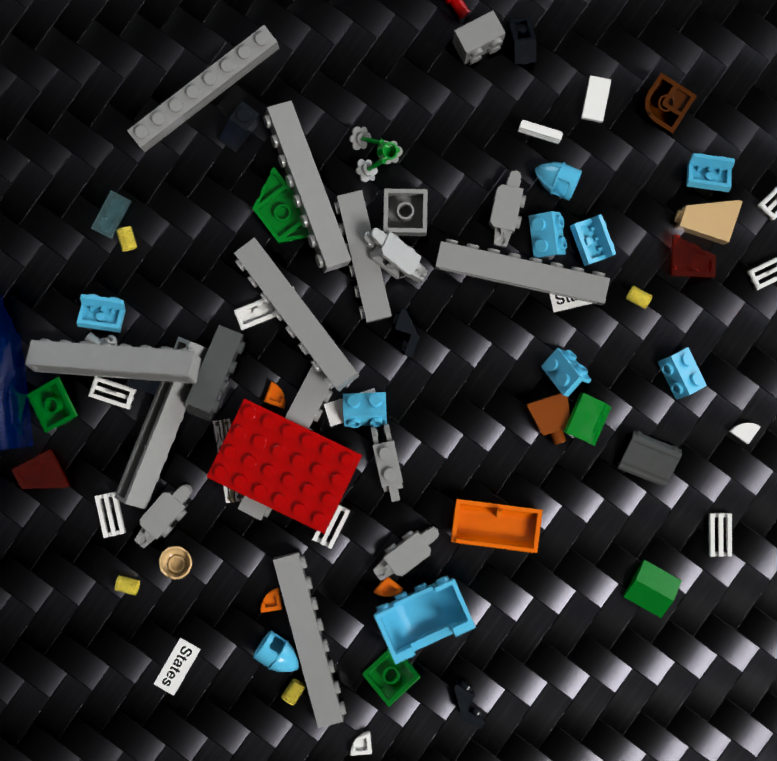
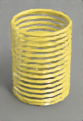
M131 226L116 230L122 251L137 248Z
M632 286L626 297V300L643 309L647 308L652 299L651 294L649 295L635 286Z
M119 575L115 583V591L136 596L140 580Z
M292 679L281 696L290 705H295L306 688L303 683L299 685L300 681L297 679Z

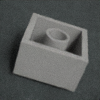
M493 10L454 30L453 44L463 63L470 62V64L479 61L483 54L487 52L492 54L501 49L500 46L506 33Z
M384 189L383 232H392L397 236H427L428 189Z

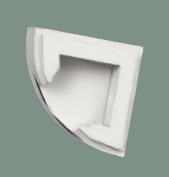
M742 423L734 426L729 432L744 443L749 444L760 429V426L754 423Z
M370 731L363 732L355 738L351 746V756L372 754Z

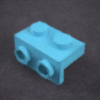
M693 153L687 164L686 186L729 192L735 159Z
M550 211L530 215L529 224L534 258L565 255L567 241L563 235L564 219L561 213Z
M601 214L570 225L584 266L616 254L606 222Z
M81 294V308L77 319L78 327L121 332L126 312L123 300L117 297L107 298L96 294Z
M688 347L658 361L675 399L678 400L689 396L707 386Z
M557 348L541 367L562 395L568 397L582 381L590 383L591 378L587 374L588 370L577 362V356L572 351Z
M386 392L343 394L344 426L358 428L360 426L380 427L387 424Z

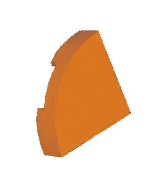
M271 382L264 402L285 409L286 399L283 390L277 384Z
M388 576L381 581L373 592L379 596L391 597L398 595L404 589Z
M279 587L272 589L266 594L261 604V613L283 609Z

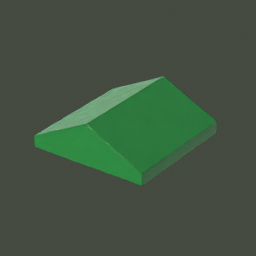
M60 377L27 394L45 433L70 422L78 416Z
M580 392L563 432L595 446L611 406Z
M643 560L623 597L662 618L673 603L682 580Z
M389 649L362 673L388 707L421 678L408 659L395 664Z

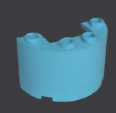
M444 576L430 585H427L426 582L414 587L415 591L408 594L406 591L394 596L396 600L376 607L377 612L374 614V617L395 664L415 656L414 651L451 634L459 636L476 628L455 579H449L448 576Z

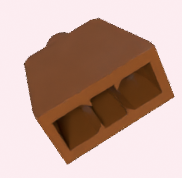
M559 393L525 404L540 435L551 434L554 445L566 442L563 429H565L570 418L567 396Z

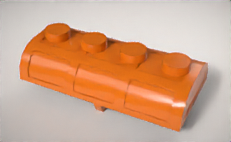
M456 499L451 542L537 553L543 510Z

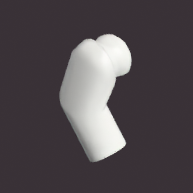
M90 332L84 340L100 345L101 342L109 343L113 346L117 345V339L113 335L100 339Z

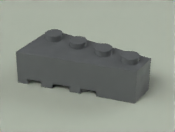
M221 325L218 326L199 369L197 382L193 384L186 399L187 413L211 422L214 413L219 408L221 395L225 393L229 381L227 380L230 373L233 374L236 368V357L238 354H242L246 342H243V334Z

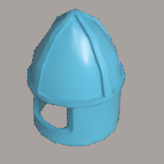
M565 162L545 163L535 168L536 176L544 189L550 192L551 195H557L568 201L571 199L582 174L581 170L567 165Z
M270 630L260 642L253 658L266 666L268 670L276 672L298 670L299 660L292 645L288 640L283 639Z

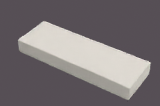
M263 299L235 309L234 313L241 330H245L275 318L276 315L273 313V310L276 308L272 303L267 305Z

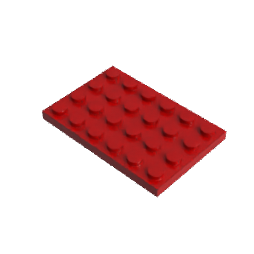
M244 398L207 478L325 534L362 454Z

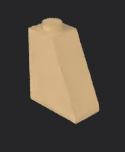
M734 200L686 205L682 210H678L674 222L677 223L675 229L723 245L727 244L730 241L743 201Z

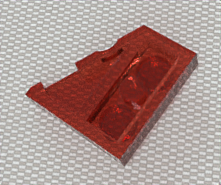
M673 234L671 276L715 278L716 255L702 250L696 244L682 239L677 234Z
M48 450L12 469L21 489L68 488L71 486L52 450Z

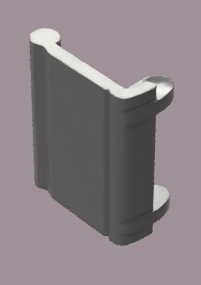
M633 431L632 438L617 468L666 487L682 456V450L678 449V446H671L646 436L641 431Z

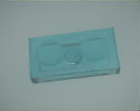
M111 190L91 229L112 239L132 201Z

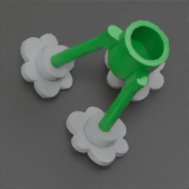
M356 126L352 129V135L349 137V140L352 142L354 150L365 149L367 143L378 145L377 155L380 159L372 164V161L369 159L357 161L358 168H356V173L360 175L362 182L375 180L379 165L398 162L403 150L397 146L396 141L389 142L383 139H373L364 126L361 128Z

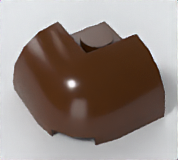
M660 73L648 91L645 99V109L648 116L654 122L673 133L697 95L663 73Z

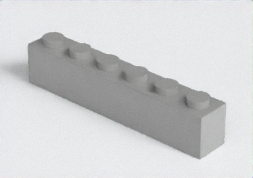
M359 190L338 195V202H334L337 215L341 214L343 223H339L342 236L346 235L348 243L346 247L353 264L349 265L351 277H356L358 285L354 286L356 298H361L363 305L359 307L361 319H366V322L370 323L391 318L392 315L381 268L371 260L370 252L372 249L362 242V234L366 231H371L363 192Z

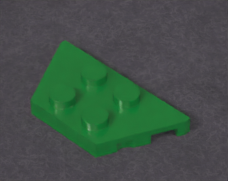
M273 167L252 209L279 244L306 239L309 233L307 227L304 228L301 223L300 215L302 214L300 208H296L294 204V192L288 187L277 169Z

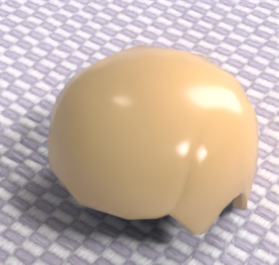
M181 546L168 547L161 553L159 568L168 578L173 580L181 579L190 572L192 567L191 555Z

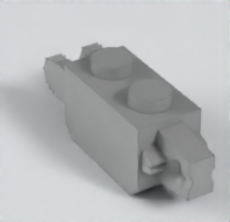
M517 170L511 171L506 185L502 184L495 192L489 221L490 227L494 230L493 245L506 248L511 234L514 233L515 228L519 229L522 216H518L519 209L524 208L526 195H523L524 189L520 188L522 177Z
M373 228L371 231H366L362 234V242L372 249L370 252L371 260L395 279L407 276L418 283L425 279L428 271L419 262L421 256L412 247L401 241L396 234L392 232L384 233L378 228Z
M385 424L383 429L387 438L386 442L379 443L376 427H371L381 486L384 492H390L391 501L394 502L400 500L398 489L403 488V480L389 424Z
M181 485L175 493L173 491L162 493L140 518V526L142 528L134 540L141 547L145 548L153 540L161 536L165 538L173 529L171 524L175 520L179 522L185 516L187 511L184 509L188 506L185 502L193 493L191 485Z
M431 526L421 533L418 530L415 532L410 530L401 537L403 541L397 546L393 543L384 550L386 552L383 555L384 559L373 569L376 576L380 580L394 573L398 576H403L430 556L431 547L429 545L439 537L438 528Z

